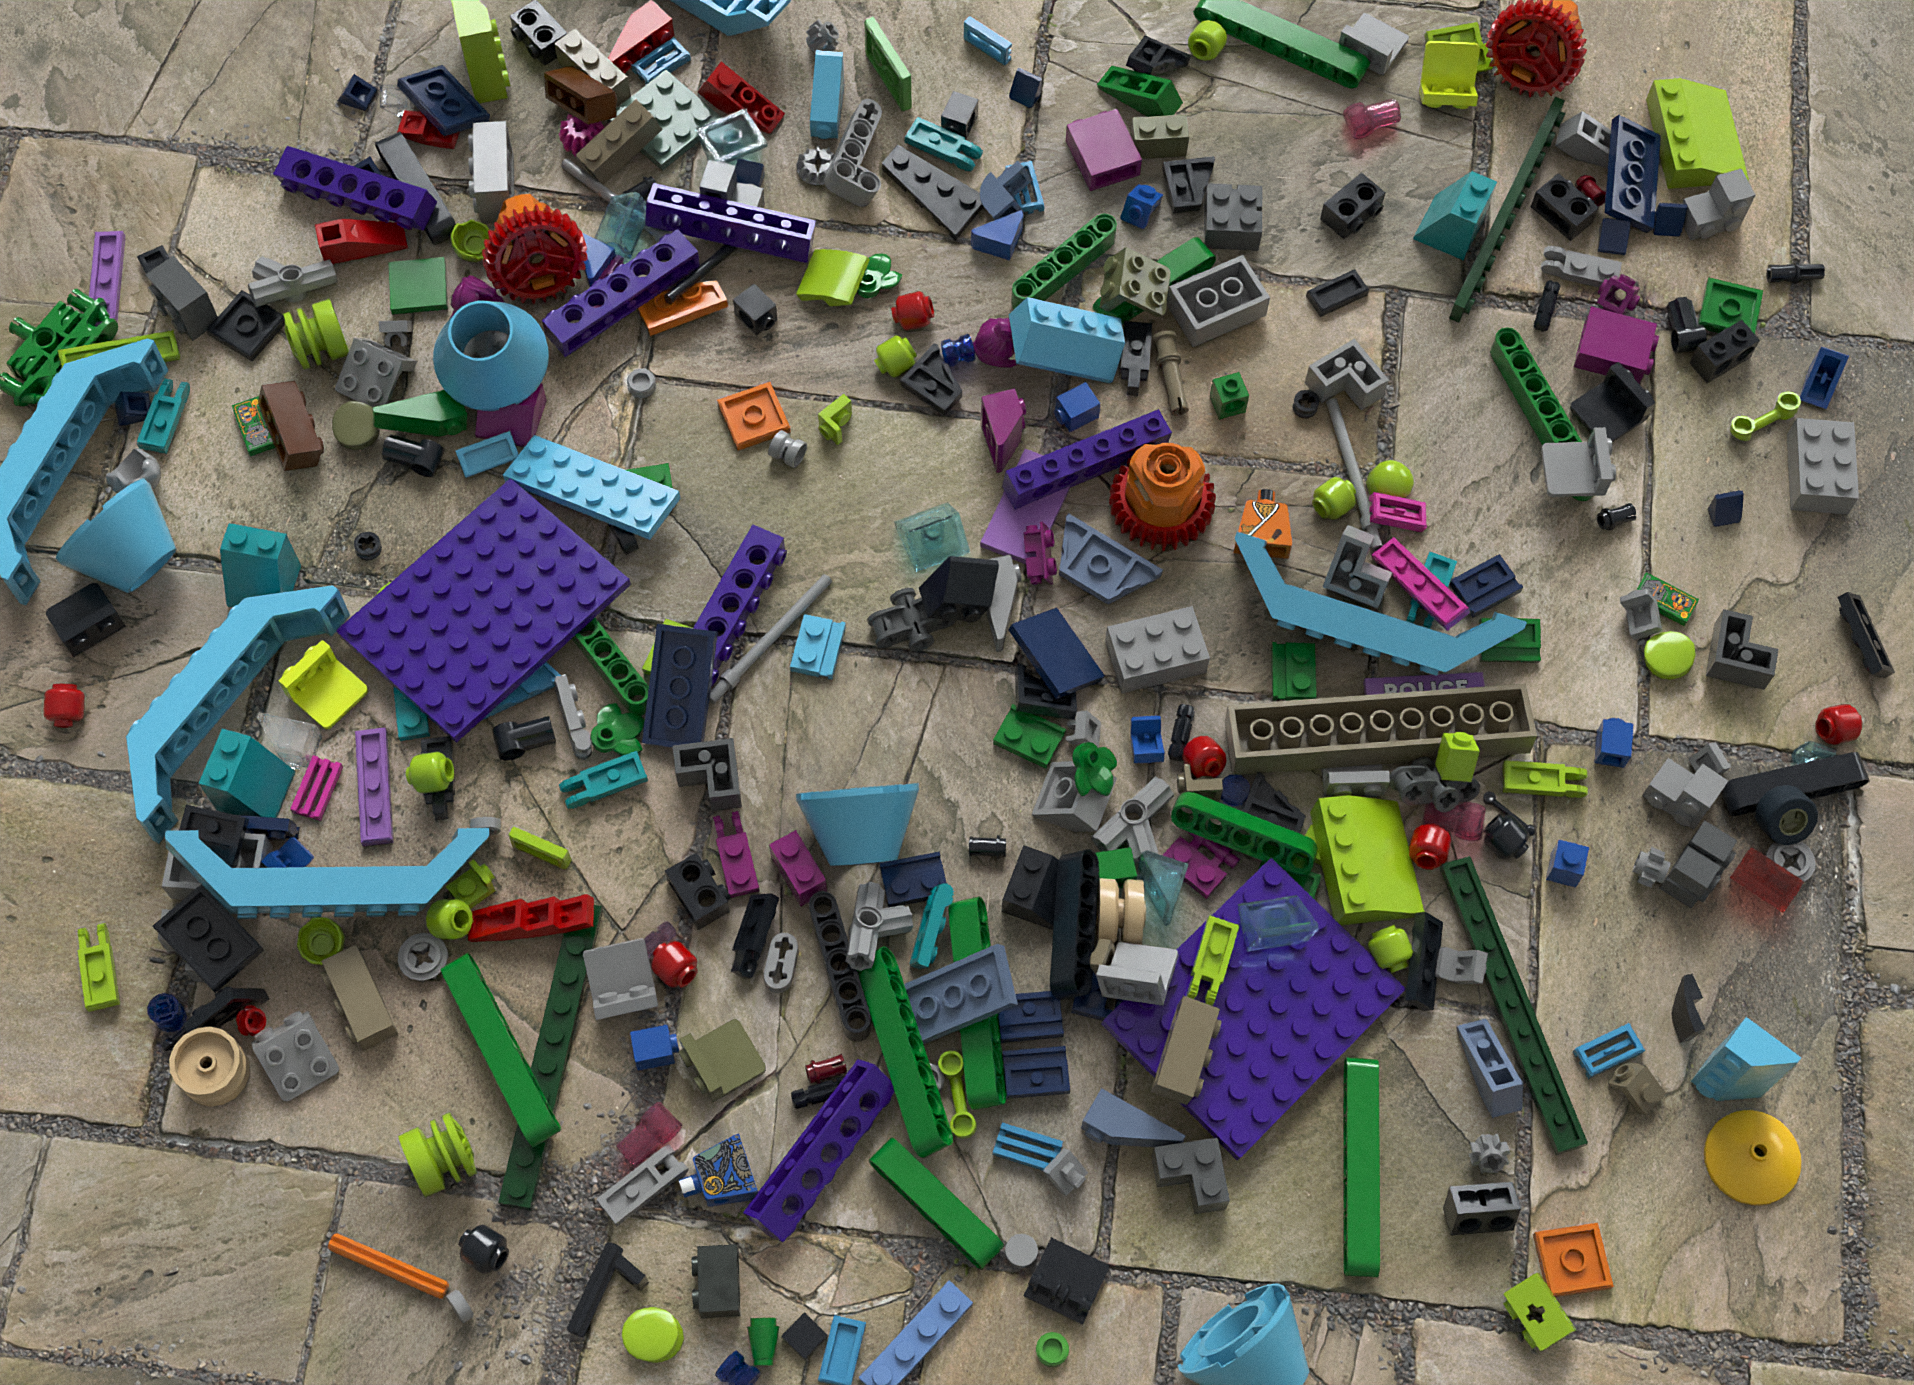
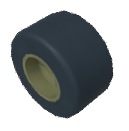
M1783 785L1769 790L1760 799L1756 807L1755 818L1758 826L1773 841L1782 845H1792L1805 840L1813 832L1818 822V811L1816 805L1800 789L1790 785Z

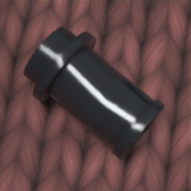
M652 176L648 178L643 177L642 182L623 192L626 201H629V205L634 207V205L648 198L653 183H656Z
M1627 503L1613 509L1604 508L1597 514V523L1603 530H1613L1616 525L1636 520V509L1632 503Z
M997 835V838L970 836L969 856H996V859H1000V856L1006 857V838H1000V835Z

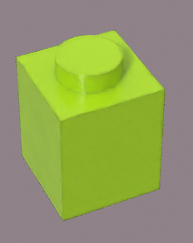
M1464 732L1443 733L1435 762L1442 780L1472 782L1480 752L1473 735Z

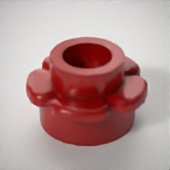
M245 1006L244 1010H240L236 1016L238 1031L244 1036H255L266 1026L265 1013L261 1009L256 1008V1006Z

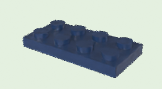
M1618 115L1612 119L1604 213L1619 220L1630 221V226L1648 233L1654 229L1661 135Z
M657 624L642 743L673 747V745L704 742L717 631Z

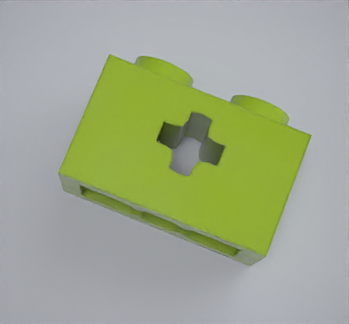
M1536 1272L1503 1293L1507 1299L1503 1305L1513 1320L1518 1317L1526 1328L1522 1331V1334L1532 1349L1538 1347L1540 1351H1545L1577 1331L1540 1273ZM1534 1305L1537 1308L1543 1307L1545 1309V1312L1542 1314L1543 1322L1540 1323L1539 1320L1530 1319L1529 1316L1533 1313L1531 1306Z

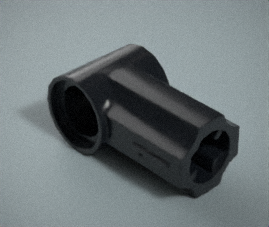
M1678 297L1668 302L1666 308L1672 327L1671 345L1675 353L1696 351L1698 345L1707 341V335L1704 326L1698 324L1692 300L1687 299V297Z
M391 434L384 441L382 457L384 460L408 466L421 476L433 477L445 450L440 444L432 440L422 439L420 442H416Z
M549 716L521 724L517 722H504L492 729L499 759L503 761L515 760L523 756L527 750L556 743Z

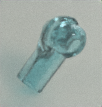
M1807 741L1794 749L1792 760L1795 764H1802L1817 758L1833 757L1836 755L1837 749L1814 741Z

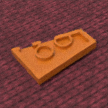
M716 280L696 283L672 304H668L664 299V295L670 290H664L639 307L637 311L649 335L652 336L727 308L728 303Z

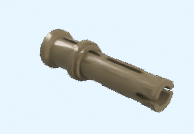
M1170 330L1161 331L1151 338L1152 344L1157 349V366L1163 370L1171 414L1178 416L1177 410L1179 409L1180 415H1183L1189 411L1179 370L1181 355L1176 350V333Z

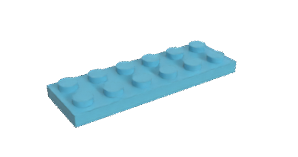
M536 435L531 438L503 474L505 482L511 478L525 491L649 540L681 499L678 490Z

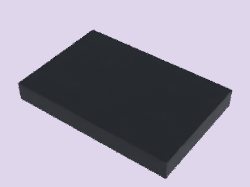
M202 884L152 926L214 993L219 991L264 951L260 944Z

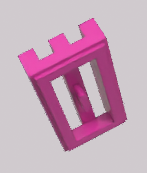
M1376 492L1369 496V502H1372L1370 506V512H1372L1370 522L1417 532H1423L1427 528L1425 502ZM1380 504L1389 505V506H1394V507H1396V508L1394 509V508L1384 507V506H1380ZM1406 509L1419 511V514L1408 512Z
M313 755L290 808L292 813L321 821L343 769L342 764L339 762L332 763L325 758L322 760L318 756ZM318 767H320V770H319V772H318V774H317V777H316V779H315V781H314V784H313L312 789H311V791H310V793H309V796H308V798H307V800H306V803H305V805H304V808H302V805H303V803H304V801H305V798H306L307 793H308V791H309V789H310V786H311V784H312V782H313V779H314L315 774H316V772H317V770H318ZM328 769L332 770L315 812H313L311 809L319 794Z

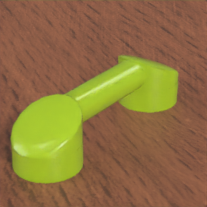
M1782 392L1777 398L1775 408L1754 420L1743 415L1735 417L1732 420L1730 432L1739 440L1749 441L1752 434L1778 419L1788 420L1794 417L1801 404V399L1794 392Z
M946 1051L940 1056L938 1066L942 1074L949 1079L955 1108V1115L951 1118L950 1128L956 1137L966 1139L976 1132L977 1123L974 1117L968 1113L961 1078L964 1075L963 1058L956 1051Z

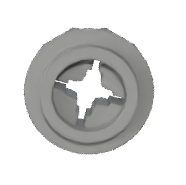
M818 145L815 149L810 150L807 148L805 153L799 154L796 168L799 177L803 181L812 185L825 184L824 178L834 157L830 148L821 149ZM817 159H820L821 161V168H819V172H817V168H815V163Z
M1774 842L1765 855L1767 861L1766 868H1769L1772 878L1779 879L1783 882V885L1795 884L1797 886L1807 881L1815 870V857L1811 849L1803 842L1792 845H1782ZM1797 856L1796 862L1793 864L1794 867L1783 868L1785 858L1790 859Z
M430 933L415 934L401 945L398 952V965L410 980H418L423 983L431 978L436 979L437 975L441 972L440 969L446 966L447 959L449 958L446 945L441 939L434 937ZM426 951H429L428 956L433 963L423 962L418 966L419 960L413 953L424 955Z

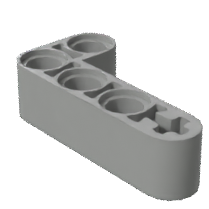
M872 99L862 100L851 116L824 178V183L828 190L860 207L869 205L881 188L879 177L860 166L882 115L880 105Z

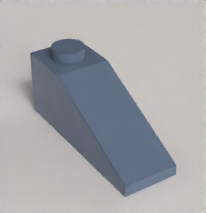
M1487 1019L1457 1026V1032L1479 1094L1492 1118L1521 1111L1523 1105V1083Z
M1102 1088L1084 1117L1081 1129L1085 1131L1084 1134L1089 1139L1097 1143L1104 1141L1111 1145L1158 1147L1183 1143L1185 1139L1184 1134Z

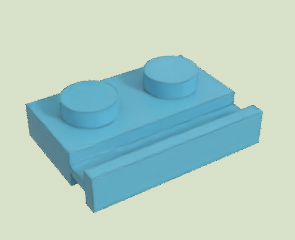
M804 614L790 664V671L816 677L825 676L832 680L846 623H836L831 619Z

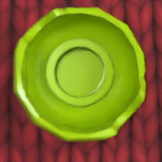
M470 219L467 222L455 225L451 233L452 248L459 258L466 262H479L484 259L482 256V250L485 248L484 240L489 239L488 230H490L486 224Z
M1395 460L1380 462L1369 472L1366 485L1370 495L1376 492L1406 498L1412 491L1414 479L1411 471L1405 465Z
M313 917L298 932L297 948L301 957L311 964L323 965L322 960L344 950L345 935L340 925L330 918Z

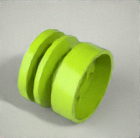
M330 299L312 304L313 318L310 319L307 318L301 308L297 309L301 321L298 323L294 322L291 312L283 314L286 337L294 357L300 362L303 370L311 368L307 355L313 354L317 366L322 364L320 351L326 350L332 361L348 355L349 349Z
M450 1112L442 1115L447 1128L444 1131H441L435 1119L430 1121L433 1136L426 1138L419 1127L398 1136L407 1162L425 1198L445 1189L443 1173L447 1171L450 1172L457 1183L462 1181L458 1166L462 1164L469 1177L477 1174L474 1152L462 1126L455 1121Z

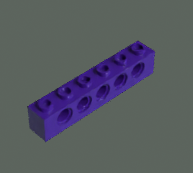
M286 146L273 173L281 182L280 186L288 192L296 193V191H300L316 201L322 198L338 208H342L344 205L357 214L365 215L369 213L385 223L391 220L407 230L416 228L424 231L437 204V201L427 189L290 146Z
M653 183L646 202L645 226L670 232L678 229L683 235L808 263L813 246L816 220Z
M678 229L671 234L662 236L656 244L648 249L641 250L634 259L626 264L619 265L613 273L604 279L595 281L589 289L581 294L574 295L568 303L559 309L550 311L542 320L546 337L564 357H567L700 266L697 249ZM595 305H602L601 307H598V308H594V307H593V306H595ZM573 320H579L577 323H570Z
M1158 409L1006 470L1002 488L1016 510L1069 486L1071 488L1120 468L1121 465H1127L1128 459L1132 458L1134 453L1144 444L1157 445L1169 443L1172 432Z
M754 524L749 529L693 627L695 629L724 632L723 635L717 637L711 687L714 686L718 679L720 665L723 661L727 662L733 651L732 644L736 637L740 638L743 635L747 626L746 619L750 613L754 614L760 603L759 596L763 589L768 590L774 578L772 573L776 566H781L787 555L783 537ZM755 560L765 561L760 565H755L752 563ZM743 583L751 584L750 587L745 589L738 587ZM728 607L738 608L735 612L731 613L725 611Z
M857 1059L744 1210L743 1214L767 1236L784 1242L795 1231L797 1223L806 1211L813 1207L817 1196L825 1185L833 1180L837 1169L852 1154L854 1146L862 1135L872 1127L874 1119L882 1108L886 1107L891 1101L892 1095L895 1092L892 1081L875 1064ZM825 1147V1151H824L823 1155L821 1156L822 1150H823V1148ZM806 1173L805 1179L802 1182V1177ZM785 1199H786V1204H785V1206L782 1208L783 1202H784Z

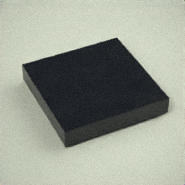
M241 290L206 331L212 338L253 362L283 328L285 319L283 314L268 305L255 308L250 294Z

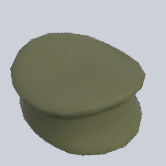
M349 401L343 404L335 412L332 419L334 437L342 446L348 449L362 450L371 446L378 439L380 429L373 425L372 407L363 402Z

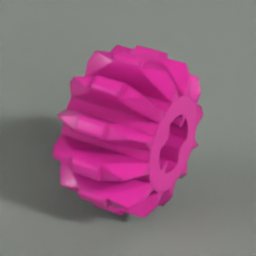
M568 114L567 121H561L559 138L566 152L572 151V154L576 157V154L605 127L601 121L588 125L577 117Z

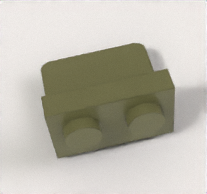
M1128 247L1123 248L1106 260L1103 268L1105 272L1104 281L1100 289V308L1109 312L1126 301L1157 317L1165 314L1171 274L1169 268Z
M732 1019L697 1040H694L691 1033L679 1039L682 1050L678 1051L683 1063L687 1068L693 1067L697 1074L693 1079L702 1095L708 1093L712 1102L759 1077L766 1071L765 1063L742 1024L737 1019Z

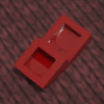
M404 110L397 130L408 140L446 149H455L460 133L457 132L444 137L421 111Z

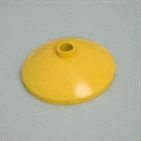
M1754 1110L1730 1113L1712 1127L1706 1138L1704 1160L1707 1171L1715 1185L1735 1201L1756 1206L1774 1203L1786 1196L1799 1179L1801 1153L1797 1141L1790 1130L1771 1115ZM1755 1147L1763 1151V1157L1756 1155Z

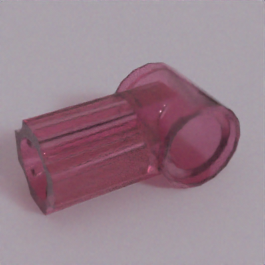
M1393 98L1368 106L1358 102L1344 110L1343 118L1353 138L1363 139L1372 134L1377 128L1400 122V106L1397 100H1393Z
M1431 802L1425 806L1422 822L1423 825L1437 824L1446 831L1454 832L1455 836L1460 839L1478 841L1482 839L1486 808L1477 803L1464 802L1448 812H1440Z
M657 1102L644 1113L640 1119V1124L618 1143L616 1147L636 1168L660 1144L664 1145L672 1140L681 1130L683 1124L661 1102Z

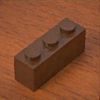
M574 66L544 72L545 96L549 101L588 125L616 117L618 101L614 90Z
M296 381L262 385L258 404L283 470L290 471L318 466L320 455L324 453L323 441L315 433L314 418L306 410L305 395L302 391H299Z

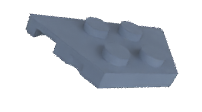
M1069 513L1066 516L1059 569L1061 577L1104 603L1110 604L1162 576L1163 569Z

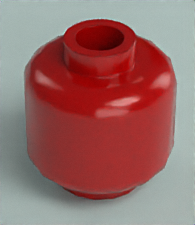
M921 291L898 296L896 307L891 308L895 324L900 323L901 327L906 331L928 326L931 318L935 316L930 296H925Z
M53 684L52 689L44 693L43 715L47 720L54 721V727L72 728L73 722H78L84 718L85 695L81 690L77 689V685Z
M1840 704L1822 709L1818 714L1815 729L1823 741L1830 745H1839L1856 740L1861 734L1863 721L1861 715L1853 706Z
M1208 736L1193 738L1187 743L1182 754L1183 763L1190 765L1191 773L1196 778L1202 776L1216 778L1222 773L1227 762L1224 750L1213 738Z
M1434 823L1417 827L1412 833L1409 846L1411 860L1418 867L1426 870L1440 867L1441 864L1446 863L1448 860L1451 836L1444 828Z
M672 941L668 944L662 943L652 954L654 958L651 963V969L668 987H685L698 973L697 958L679 941Z

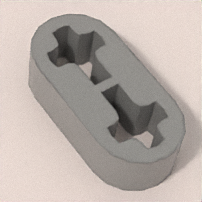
M789 933L777 934L770 943L764 970V981L766 987L774 993L787 991L793 981L798 957V943L796 938ZM783 942H788L789 948L792 950H787L785 958L780 959V950L776 947H782ZM778 966L783 967L782 973L786 980L781 979L779 984H775L770 976H776Z

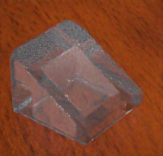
M380 85L381 109L401 118L404 110L413 111L414 104L397 85Z

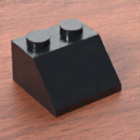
M949 556L919 587L927 617L943 621L959 620L967 623L978 621L992 605L999 569L998 560Z
M1023 845L1002 899L1001 912L1053 930L1059 860L1053 855Z

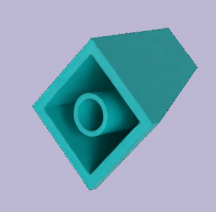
M1471 171L1436 194L1413 239L1464 261L1485 220L1497 181Z
M228 524L220 547L227 606L234 607L239 605L244 598L293 591L301 564L287 534L237 524Z
M222 729L198 784L217 811L232 815L277 818L295 775V770L251 736Z

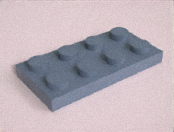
M1000 944L993 945L904 984L923 1044L1018 1005L1005 947Z

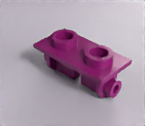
M1042 521L1040 522V529H1038L1037 525L1026 526V531L1023 533L1025 553H1036V557L1026 558L1027 579H1030V584L1032 585L1041 584L1042 579L1053 585V575H1057L1055 558H1051V547L1055 545L1052 529L1049 530L1048 526Z

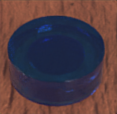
M1232 774L1226 776L1222 780V801L1230 806L1242 805L1246 802L1250 792L1249 782L1241 775Z

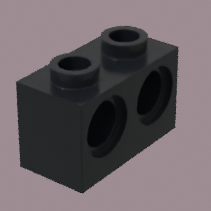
M533 0L510 15L512 24L510 31L516 41H522L526 45V49L533 59L538 58L544 66L557 59L554 43L565 36L567 32L537 0Z
M1361 172L1323 204L1320 220L1341 238L1345 239L1351 233L1356 234L1360 231L1365 221L1370 217L1375 218L1380 214L1384 207L1383 200L1386 192Z
M1559 173L1536 191L1530 206L1569 241H1572L1593 223L1599 209L1591 198L1586 197L1575 188L1571 181L1565 179Z
M1741 320L1698 345L1690 365L1706 383H1709L1751 358L1760 340Z
M697 852L665 870L667 882L697 930L730 912L728 901L731 900L727 889L723 884H716L712 877L716 875L713 867L707 859L702 861ZM691 873L700 875L699 879L694 882L686 881L685 877ZM705 898H713L716 900L715 903L709 907H704L700 905V902Z
M1513 1182L1450 1186L1443 1211L1450 1235L1453 1236L1513 1231L1521 1207Z

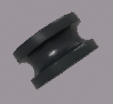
M1311 390L1299 391L1294 398L1293 412L1303 419L1313 417L1318 410L1319 397ZM1303 400L1308 401L1307 404L1311 403L1310 408H1304L1305 405L1301 406V402Z
M363 532L356 536L354 540V548L360 559L368 561L380 555L382 546L379 537L375 533ZM370 542H372L374 547L373 549L366 548L365 550H363V543L369 544Z

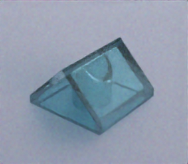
M746 109L696 128L707 160L729 163L768 147L767 141Z
M637 192L612 196L595 235V239L615 248L616 255L631 259L645 226L646 202Z
M948 502L894 521V525L916 572L940 564L949 556L959 557L970 553L960 514Z
M1146 850L1141 853L1137 875L1140 880H1143L1148 896L1163 924L1167 926L1172 921L1189 864Z
M1297 895L1238 904V913L1247 951L1306 943L1318 930L1317 921Z

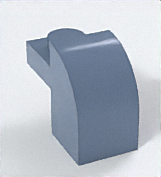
M1016 161L1012 166L1007 167L998 178L992 172L985 177L980 188V200L994 220L1020 210L1024 212L1013 197L1033 179L1021 163Z

